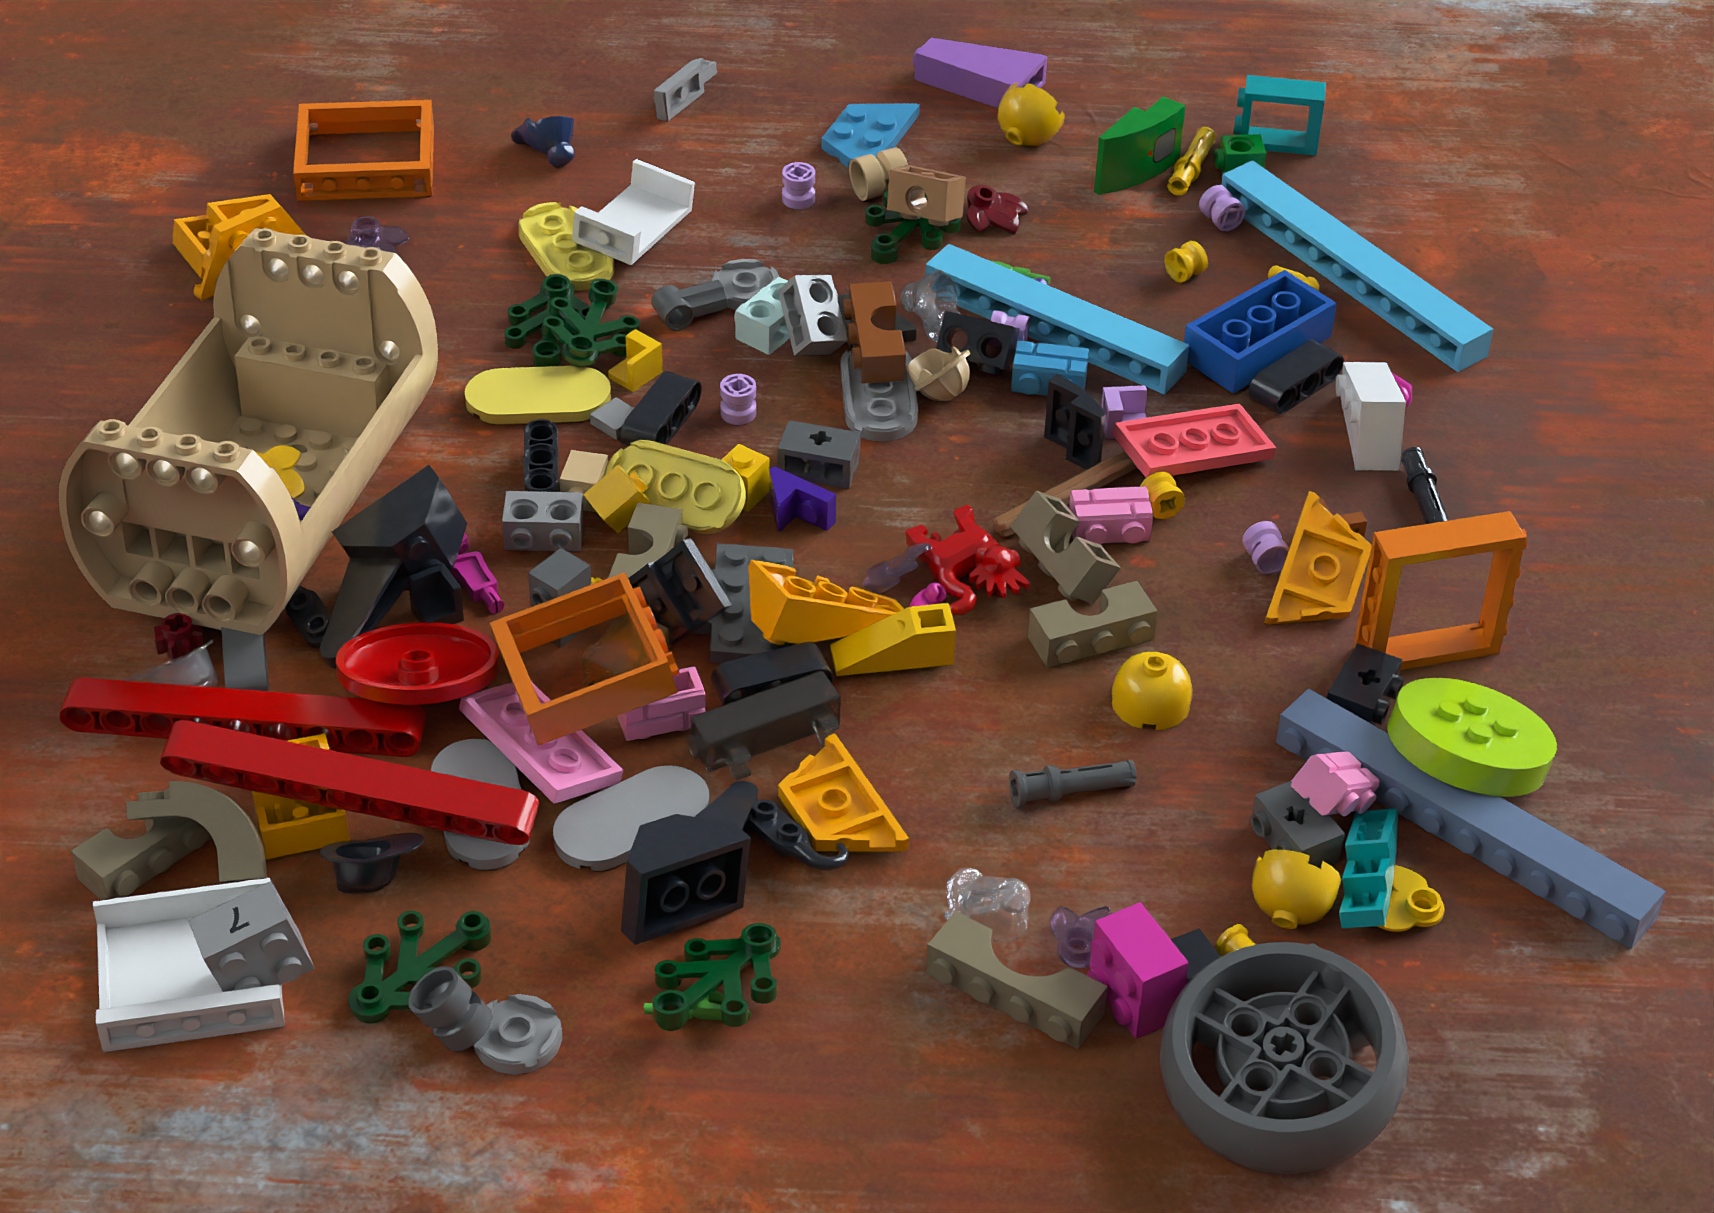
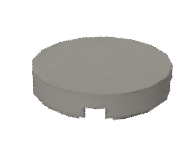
M738 259L723 264L722 270L718 272L716 270L712 274V281L719 280L727 297V307L737 310L741 304L746 303L763 287H766L780 276L776 269L770 266V269L764 267L763 262L759 260Z
M523 994L508 996L509 1000L499 1003L495 1000L487 1004L492 1011V1021L485 1035L474 1044L475 1053L484 1065L501 1073L514 1075L529 1073L547 1065L558 1053L562 1042V1028L556 1011L551 1004L536 996Z

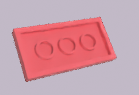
M1240 403L1115 422L1112 431L1113 437L1145 478L1153 473L1162 471L1168 472L1173 476L1273 459L1276 451V446Z

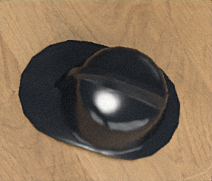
M398 833L363 841H342L322 847L320 855L322 858L332 861L337 888L340 892L369 893L381 890L390 884L396 876L400 855L421 846L424 842V837L417 833Z

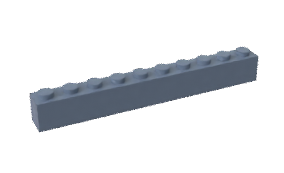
M1309 688L1281 713L1276 739L1277 744L1306 761L1312 755L1349 751L1362 763L1361 768H1367L1380 780V786L1374 792L1377 796L1375 801L1389 809L1397 808L1399 815L1455 846L1463 853L1493 868L1496 872L1524 886L1534 894L1567 911L1570 915L1598 929L1608 937L1632 949L1658 919L1666 893L1665 890L1499 796L1484 795L1460 789L1430 776L1413 765L1396 749L1388 733Z

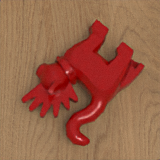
M968 504L953 510L959 529L954 531L953 535L941 540V536L937 532L931 533L930 539L926 538L925 536L928 534V531L923 524L905 531L907 545L918 558L927 563L934 581L939 582L949 596L960 599L949 605L952 615L963 616L972 611L976 604L977 597L971 587L959 581V579L968 574L969 582H976L977 590L987 585V596L989 597L995 592L998 597L1006 598V588L1016 595L1020 593L1019 586L1025 589L1030 588L1029 581L1015 569L1021 564L1017 551L1002 547L985 529L974 522L973 509Z

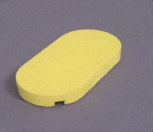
M556 202L542 203L529 208L523 213L524 218L519 220V237L546 277L553 274L564 275L570 279V283L574 286V291L589 290L591 282L595 279H611L614 274V258L572 241L574 212L578 208L570 205L569 209L562 208L561 203Z
M586 366L497 368L484 371L468 382L465 388V401L467 410L472 415L475 413L480 416V420L490 424H528L538 419L549 420L553 423L580 422L589 420L592 412L611 401V386L608 378L603 373Z
M639 440L630 443L632 446L624 450L621 448L617 451L606 466L605 475L617 465L628 475L635 471L648 486L644 494L652 502L651 505L682 509V524L688 526V531L712 534L724 530L738 518L745 503L746 491L744 482L739 473L730 464L717 458L654 441Z

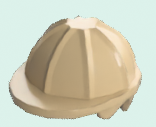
M952 347V353L932 348L915 357L907 366L908 374L915 385L914 390L920 391L924 396L935 401L952 400L964 391L968 384L970 370L966 357L970 352L968 350L960 352L956 347Z

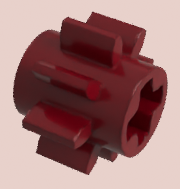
M181 613L170 614L163 619L161 626L154 627L157 654L167 653V657L172 662H185L193 659L197 649H204L205 647L202 626L192 624V620L188 615Z

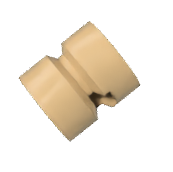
M894 147L877 152L876 157L868 154L851 159L849 164L850 180L860 200L865 201L880 197L889 189L890 169L908 165L903 152L899 148Z

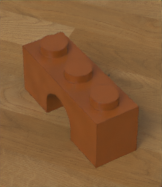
M892 281L849 284V298L843 299L844 320H850L851 322L847 323V338L849 345L855 344V348L851 349L853 369H859L861 383L905 381L906 352L902 331L895 330L896 301Z

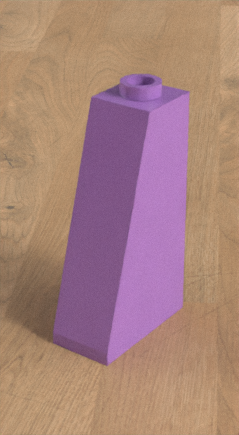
M930 38L914 53V80L998 108L1003 95L1013 83L1018 82L1017 87L1022 88L1026 83L1033 84L1039 88L1045 84L1047 56Z

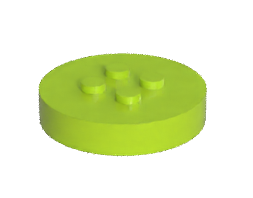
M1424 678L1406 684L1399 691L1387 724L1388 735L1393 745L1408 761L1420 770L1460 789L1490 796H1521L1539 789L1546 779L1557 750V743L1553 732L1529 708L1498 691L1457 679Z

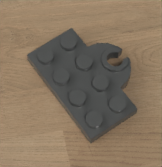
M717 543L715 569L711 571L732 605L692 632L694 634H711L709 662L724 663L790 646L789 642H785L784 645L769 642L763 637V632L751 620L748 566L751 560H757L793 568L794 549Z

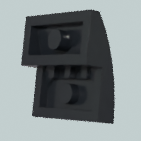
M1055 374L1048 380L1044 438L1067 448L1066 460L1087 470L1101 463L1105 412L1085 390L1069 379Z
M691 538L681 541L657 561L647 563L628 578L633 589L640 586L647 607L650 606L657 627L661 629L668 647L688 636L732 605Z

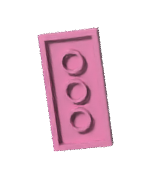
M512 682L461 697L459 710L554 804L621 782L623 769L582 730L538 746ZM532 683L540 704L551 701Z

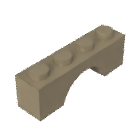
M955 911L928 943L926 973L932 975L941 983L949 984L971 995L979 1002L987 1003L1009 1014L1016 1021L1025 1022L1047 1033L1056 1041L1064 1042L1079 1049L1105 1013L1108 986L1070 967L1048 976H1027L1014 972L1004 966L993 952L991 946L993 929Z

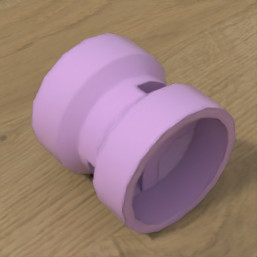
M794 162L786 165L782 169V182L785 185L782 189V202L793 209H805L812 206L815 202V189L813 187L815 183L814 167L803 162Z
M1222 185L1212 186L1206 190L1199 201L1200 211L1206 217L1212 219L1213 224L1221 231L1233 230L1242 222L1246 210L1244 205L1236 198H1233L1232 194Z
M993 311L992 322L1019 328L1017 342L1018 340L1027 341L1030 325L1029 316L1018 314L1016 317H1010L1005 312ZM998 338L988 342L990 346L1000 347L1002 345Z
M732 374L723 378L720 383V396L723 399L721 401V417L723 420L734 425H743L753 421L756 417V401L754 400L756 397L755 380L745 374Z
M1262 521L1249 527L1243 535L1242 542L1248 554L1252 556L1257 570L1266 575L1282 571L1289 547L1282 540L1277 526L1273 522Z

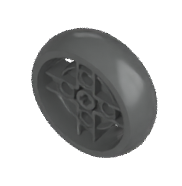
M1271 942L1256 944L1230 952L1205 966L1186 984L1174 1001L1166 1018L1160 1045V1069L1168 1098L1176 1114L1188 1130L1208 1149L1220 1157L1248 1169L1274 1174H1301L1340 1164L1365 1149L1381 1134L1391 1121L1402 1099L1408 1078L1409 1054L1404 1028L1398 1012L1387 994L1367 972L1348 959L1316 946L1291 942ZM1346 1017L1358 1027L1372 1047L1376 1057L1374 1072L1353 1061L1351 1044L1342 1024ZM1311 1022V1023H1314V1024H1313V1025H1303V1024H1301V1023ZM1241 1033H1247V1034H1250L1251 1036L1242 1037V1036H1239V1034H1241ZM1196 1042L1215 1051L1216 1069L1225 1088L1220 1097L1205 1085L1193 1066L1192 1052ZM1326 1076V1077H1329V1078H1331V1079H1328V1080H1319V1079H1316V1077ZM1256 1087H1262L1267 1090L1263 1092H1256L1251 1089Z

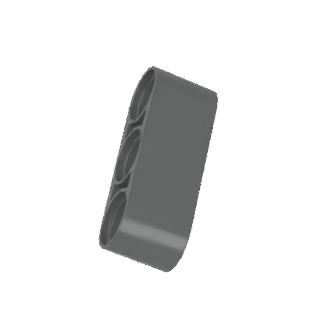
M221 627L226 688L269 691L265 633L258 635Z

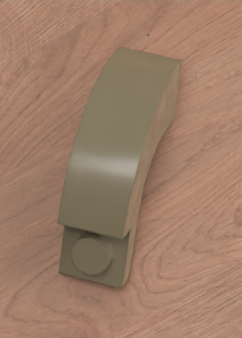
M169 781V799H164L163 791L137 793V801L126 802L128 820L186 817L195 820L206 828L217 848L219 882L267 878L265 850L258 829L245 810L225 794L192 782Z

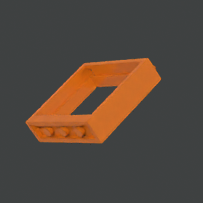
M432 100L299 104L293 170L297 201L432 196L434 147ZM310 123H317L318 127H310ZM421 131L420 161L307 165L309 135ZM415 179H424L425 185H415ZM305 183H312L313 188L305 189Z
M1511 511L1374 532L1353 649L1359 643L1402 659L1400 670L1499 654L1503 637L1507 634L1509 610L1514 605L1513 592L1516 579H1519L1521 574L1520 562L1522 553L1527 547L1526 531L1520 528ZM1494 551L1478 623L1389 637L1402 566Z
M625 572L489 623L538 746L678 693L673 677L679 675L680 672L671 651L668 652V646L663 633L657 627L650 606L647 607L640 586L633 589ZM627 613L650 663L540 704L520 653Z

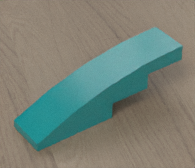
M1397 808L1368 810L1361 814L1357 811L1355 812L1345 844L1347 864L1342 877L1344 898L1339 911L1341 928L1384 926L1386 923L1397 849Z

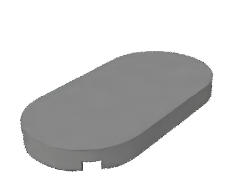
M846 350L841 357V383L845 421L851 431L861 432V437L864 439L893 441L905 437L916 427L918 420L917 396L914 390L915 385L907 371V366L912 361V358L906 350L905 381L862 384L859 369H853L851 351L847 352Z
M467 739L455 742L444 748L436 756L432 764L431 771L521 790L515 765L490 740ZM443 831L446 847L450 855L458 862L460 858L462 861L468 862L469 867L479 870L497 869L511 864L519 858L518 853L523 848L526 850L530 842L529 839L528 843L524 845H509Z
M659 766L643 771L574 803L562 811L553 827L555 850L564 862L579 869L580 865L591 866V871H603L617 867L627 862L640 825L674 814L695 817L709 805L708 786L698 774L679 766Z

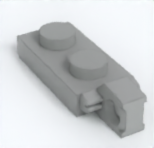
M703 58L690 61L654 90L657 119L669 121L704 93V83L717 74L716 62L703 60Z

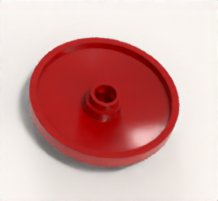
M406 623L374 629L349 640L339 649L336 655L337 679L346 690L368 700L390 704H431L465 697L488 686L497 677L500 669L499 649L490 637L471 628L445 623Z

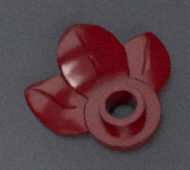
M973 186L967 194L969 208L966 214L967 220L977 232L984 231L991 224L1016 234L1019 226L1018 215L1028 212L1026 204L1017 196L1006 192H996L988 186Z

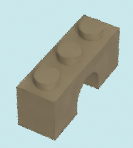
M1035 491L1010 525L1020 537L1018 543L1026 551L1037 557L1039 568L1047 575L1055 578L1060 584L1058 590L1066 598L1072 601L1081 599L1094 604L1101 595L1102 590L1108 586L1121 567L1100 544L1076 536L1069 545L1070 536L1080 521L1061 499Z
M637 503L628 526L629 555L617 554L608 578L624 572L629 578L647 563L657 561L681 541L686 540L688 537V526L682 524V509Z
M1133 581L1103 589L1098 615L1087 616L1079 614L1071 608L1066 599L1030 608L1028 638L1046 668L1153 640L1157 609L1139 582Z
M168 788L163 791L164 799L170 798V792ZM186 817L146 819L144 821L147 833L141 837L122 839L106 828L73 849L71 853L78 880L99 899L123 898L130 895L136 888L159 873L166 871L171 865L192 851L201 848L207 841L212 839L211 834L200 823Z

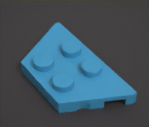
M916 103L848 104L822 137V149L831 156L837 157L847 168H849L850 161L853 158L868 154L876 157L877 152L896 147L918 118L920 105Z

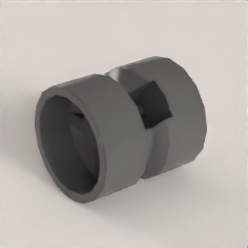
M443 966L426 973L415 984L408 999L409 1008L427 1027L433 1029V1034L451 1051L465 1050L477 1043L485 1035L492 1021V1011L471 990V987L452 967Z

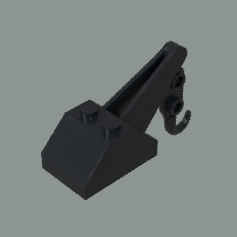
M427 465L332 531L350 559L332 614L316 592L300 585L286 604L288 616L305 640L313 647H320V654L333 669H336V655L339 649L354 637L374 630L403 591H409L408 577L410 575L444 563L449 571L454 568L468 523L441 479L430 465Z
M747 781L734 782L695 817L674 814L639 826L627 858L621 932L634 945L743 908L751 837L747 835L749 827L773 847L778 854L786 857L795 856L804 865L820 871H831L845 865L849 858L848 849L843 843H838L836 846L839 852L838 855L827 857L818 854L812 849L808 834L802 829L801 825L793 821L775 802L758 800V787L755 784Z

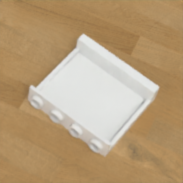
M270 878L93 901L97 922L99 1009L96 1010V1025L103 1052L285 1027L282 985L279 986L277 984L223 992L204 962L188 920L270 882Z

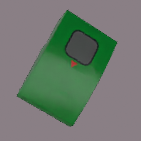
M1163 96L1146 111L1133 107L1104 132L1098 140L1094 193L1102 195L1127 189L1146 182L1172 167L1180 158L1186 105Z

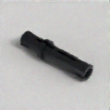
M1419 447L1406 449L1402 453L1403 457H1400L1408 475L1406 483L1409 490L1416 496L1425 523L1449 521L1435 486L1437 484L1436 475L1428 467L1423 450Z

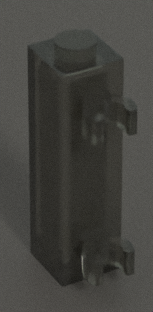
M819 671L690 717L691 735L687 737L688 748L694 759L700 758L708 772L728 766L732 777L736 781L751 776V771L746 762L751 761V757L813 734H816L819 743L824 748L825 739L829 735L834 734L833 730L839 729L841 696L823 671Z

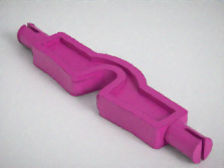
M464 533L454 568L450 573L461 583L474 602L482 600L492 614H496V609L498 612H501L505 604L497 595V580L488 569L481 553L474 551L462 554L469 548V539L467 534Z

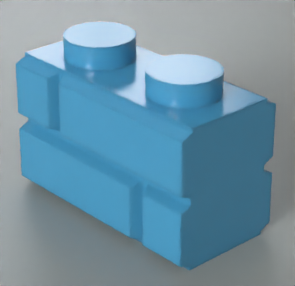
M1018 340L1013 362L1011 392L1047 396L1048 380L1055 374L1069 379L1084 390L1089 348L1045 343L1035 344Z

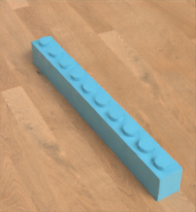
M1252 160L1223 174L1222 186L1245 207L1246 211L1243 219L1452 369L1459 372L1488 357L1493 328Z

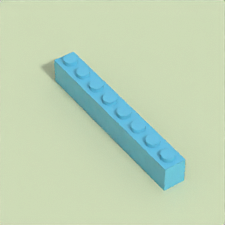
M948 244L926 264V293L991 320L994 310L1005 312L1010 317H1016L1018 314L1029 316V337L1045 344L1089 348V363L1165 395L1186 373L1189 344L956 246Z

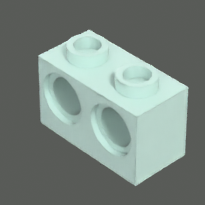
M777 277L750 300L738 307L734 316L735 338L770 355L790 339L778 289L787 283V280Z

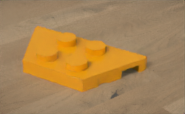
M271 200L213 226L209 238V248L205 252L201 264L206 269L201 285L195 284L193 290L194 295L201 301L214 296L217 279L223 266L242 241L255 228H267L275 232L291 235H305L275 200Z
M1309 491L1264 621L1265 624L1274 625L1348 618L1352 611L1372 545L1362 535L1353 532L1348 523L1338 513L1333 516L1318 502L1320 497L1312 491Z
M835 733L825 739V747L815 756L809 754L800 763L798 770L788 774L778 784L779 798L795 822L806 831L809 842L815 851L838 852L836 849L838 843H843L848 852H903L909 850V837Z

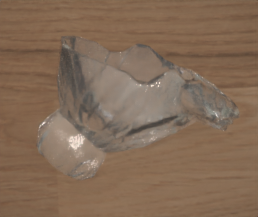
M942 270L934 271L920 279L917 283L907 284L901 292L900 301L902 306L909 312H915L922 319L925 334L932 341L938 342L945 310L960 314L956 310V288L951 278Z
M968 867L959 869L947 880L949 911L943 913L946 920L957 911L993 929V941H1012L1018 939L1027 929L1028 906L1031 903V893L1028 886L1022 883L1021 880L1017 878L984 876L979 871Z

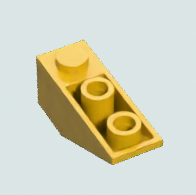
M949 603L908 607L830 644L836 676L954 665L956 629Z

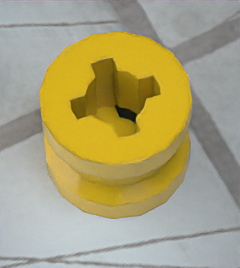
M1189 241L1183 244L1180 249H1172L1165 255L1166 270L1176 282H1185L1191 278L1192 274H1201L1208 268L1205 250L1196 241Z
M1168 472L1153 473L1141 483L1140 487H1147L1149 501L1155 518L1161 520L1175 516L1185 504L1184 494L1176 487L1173 476Z

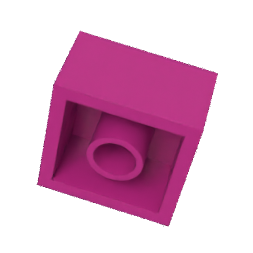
M1139 902L1095 921L1093 941L1091 942L1090 970L1087 973L1088 977L1108 986L1106 1001L1111 1006L1114 1018L1120 1025H1125L1135 1039L1164 1027L1167 1015L1174 1001L1186 985L1189 965L1186 958L1142 903Z

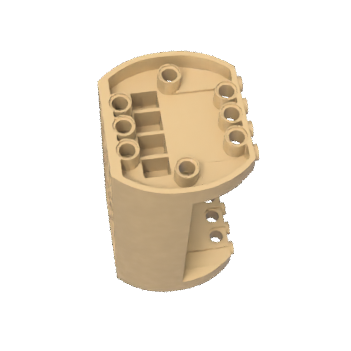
M255 228L234 251L220 272L214 292V318L132 422L126 425L125 422L116 419L101 420L74 450L67 460L61 475L59 508L65 538L75 562L95 591L112 608L165 618L170 614L181 613L188 615L192 620V624L219 630H221V627L262 635L276 621L333 536L332 531L339 527L426 397L436 374L438 344L435 320L428 299L416 277L396 253L381 251L374 247L364 248L347 245L340 241L330 242L313 239L306 235L285 234L267 228ZM279 445L290 446L301 452L299 461L292 469L299 474L305 485V493L295 500L300 502L301 505L311 507L303 520H299L294 502L273 467L269 468L255 452L264 454L274 446Z

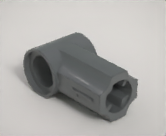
M715 280L682 290L673 285H665L654 293L651 304L669 330L679 331L686 328L693 318L727 308V297L721 282Z

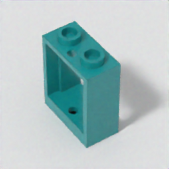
M1247 75L1245 88L1239 87L1237 107H1242L1243 110L1242 115H1235L1233 134H1261L1266 151L1317 156L1325 103L1326 82ZM1252 101L1309 106L1306 131L1249 126Z

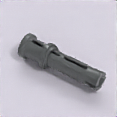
M1132 760L1060 770L1053 765L1044 766L1042 771L1021 773L1020 770H1011L1009 773V791L1015 807H1022L1028 801L1047 799L1049 802H1057L1063 795L1135 786L1137 774Z

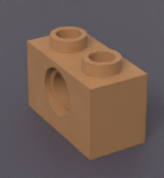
M912 165L890 169L887 210L899 212L900 217L904 219H919L922 217L929 219L928 223L932 225H949V221L963 217L966 177Z

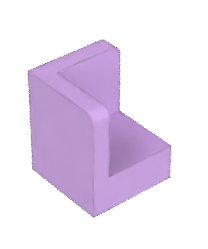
M1146 386L1103 387L1101 408L1106 414L1104 428L1106 439H1114L1112 431L1115 422L1146 418Z

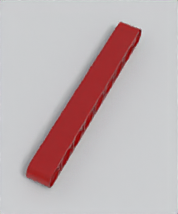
M77 678L69 686L59 712V719L66 728L77 732L168 739L173 723L180 720L193 721L284 741L325 733L329 750L408 757L419 751L427 714L419 705L382 703L364 698L99 678Z
M186 720L173 723L160 758V764L165 770L183 777L517 846L528 843L540 804L533 794L520 789Z

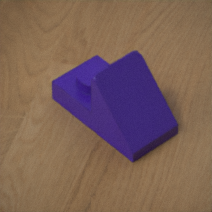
M773 466L769 470V499L779 532L795 517L826 531L836 523V494L778 467Z

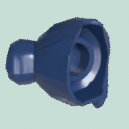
M551 116L542 118L537 122H532L530 118H527L522 125L511 133V140L516 144H528L534 150L548 155V161L552 166L562 167L574 159L575 151L570 145L573 137L574 119L566 116Z

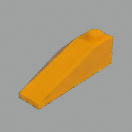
M751 560L748 566L751 620L763 632V637L766 640L777 645H784L785 642L800 644L846 637L904 610L895 599L853 586L846 592L841 587L830 583L829 579L821 576H816L814 582L796 577V569L785 565Z

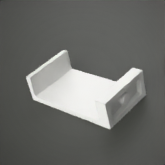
M636 159L633 161L631 185L599 213L582 206L574 212L572 241L632 265L692 211L695 182Z

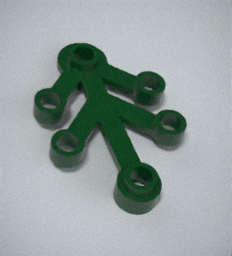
M888 190L884 192L883 204L885 208H887ZM870 205L865 209V222L869 226L877 227L886 223L901 222L889 234H878L871 242V258L876 263L890 264L895 262L898 258V244L918 226L922 234V246L925 249L937 250L942 246V232L935 229L934 225L929 224V219L927 218L904 219L900 217L899 212L885 211L884 207L880 205ZM961 218L949 221V225L940 226V229L950 234L958 232L960 230Z
M561 274L549 275L544 278L538 295L508 308V321L513 326L508 327L504 331L505 345L512 349L523 347L526 344V336L540 329L543 319L550 316L549 308L553 298L562 297L568 299L572 303L571 307L584 320L590 306L574 296V286L570 283L568 277ZM547 305V310L532 318L529 317V313ZM564 319V327L572 335H579ZM543 335L542 340L533 345V362L537 367L559 366L562 361V354L557 338H547Z
M600 278L593 280L590 284L588 298L591 301V306L585 320L571 307L572 303L568 299L556 297L550 302V316L543 319L541 333L547 338H557L563 345L562 356L571 365L585 367L595 363L598 355L609 352L616 356L626 357V335L635 329L639 331L640 320L631 315H624L620 319L600 323L604 311L611 308V305L616 302L618 286L613 281ZM565 319L579 335H572L564 327L563 320ZM616 334L612 337V339L603 340L599 342H595L593 340L595 338Z
M417 911L403 912L397 919L398 931L401 936L397 971L385 980H383L384 962L391 956L389 939L382 934L368 936L363 942L364 956L367 960L364 983L354 987L348 997L349 1009L352 1014L361 1022L372 1024L384 1020L390 1010H411L408 1002L411 992L400 991L408 985H415L426 973L439 968L435 966L459 949L478 951L488 946L492 938L489 919L478 911L464 913L457 921L455 931L417 957L419 938L425 932L424 918ZM409 924H416L413 927H406ZM377 947L382 948L381 950H378V951H373V950H372V949L377 948ZM462 959L455 964V967H452L471 988L480 984L482 980L481 966L475 959ZM465 972H473L471 975H462Z
M754 923L746 926L742 930L741 936L736 939H690L684 945L685 962H675L672 960L659 962L654 968L655 983L662 989L676 988L680 985L681 979L702 978L684 992L666 990L658 993L652 1001L654 1021L663 1030H679L688 1020L689 1010L723 985L722 1022L730 1027L744 1025L748 1020V1004L742 999L740 971L752 962L755 977L750 982V996L754 1002L767 1004L773 1002L777 997V981L771 976L770 959L776 957L781 950V940L776 934L775 929L768 924ZM712 955H731L723 960H710Z

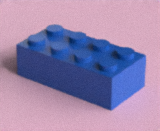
M1283 270L1187 324L1184 343L1189 344L1187 363L1234 394L1251 384L1253 378L1261 370L1308 340L1315 339L1321 343L1330 338L1337 303L1288 271Z

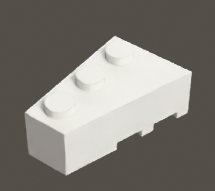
M1343 362L1342 375H1337L1336 395L1341 397L1355 470L1399 471L1406 401L1387 363Z

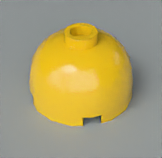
M1018 82L1013 83L1003 95L998 107V121L1002 131L1005 133L1006 138L1015 145L1040 146L1047 143L1063 125L1065 117L1063 111L1059 115L1055 109L1058 104L1057 101L1043 89L1026 83L1023 88L1017 87Z
M1142 652L1131 656L1119 667L1112 686V706L1121 720L1141 729L1144 723L1156 725L1155 730H1165L1178 725L1188 716L1192 701V685L1190 675L1179 660L1160 652Z
M1289 850L1265 851L1263 859L1260 855L1258 856L1253 871L1252 890L1255 901L1264 913L1272 917V922L1282 928L1295 929L1297 925H1307L1319 921L1333 906L1341 883L1339 873L1331 865L1323 861L1320 869L1308 864L1310 855Z

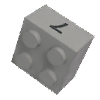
M272 881L188 920L202 958L223 992L277 984L280 986L286 982L294 981L301 975L315 969L300 931Z

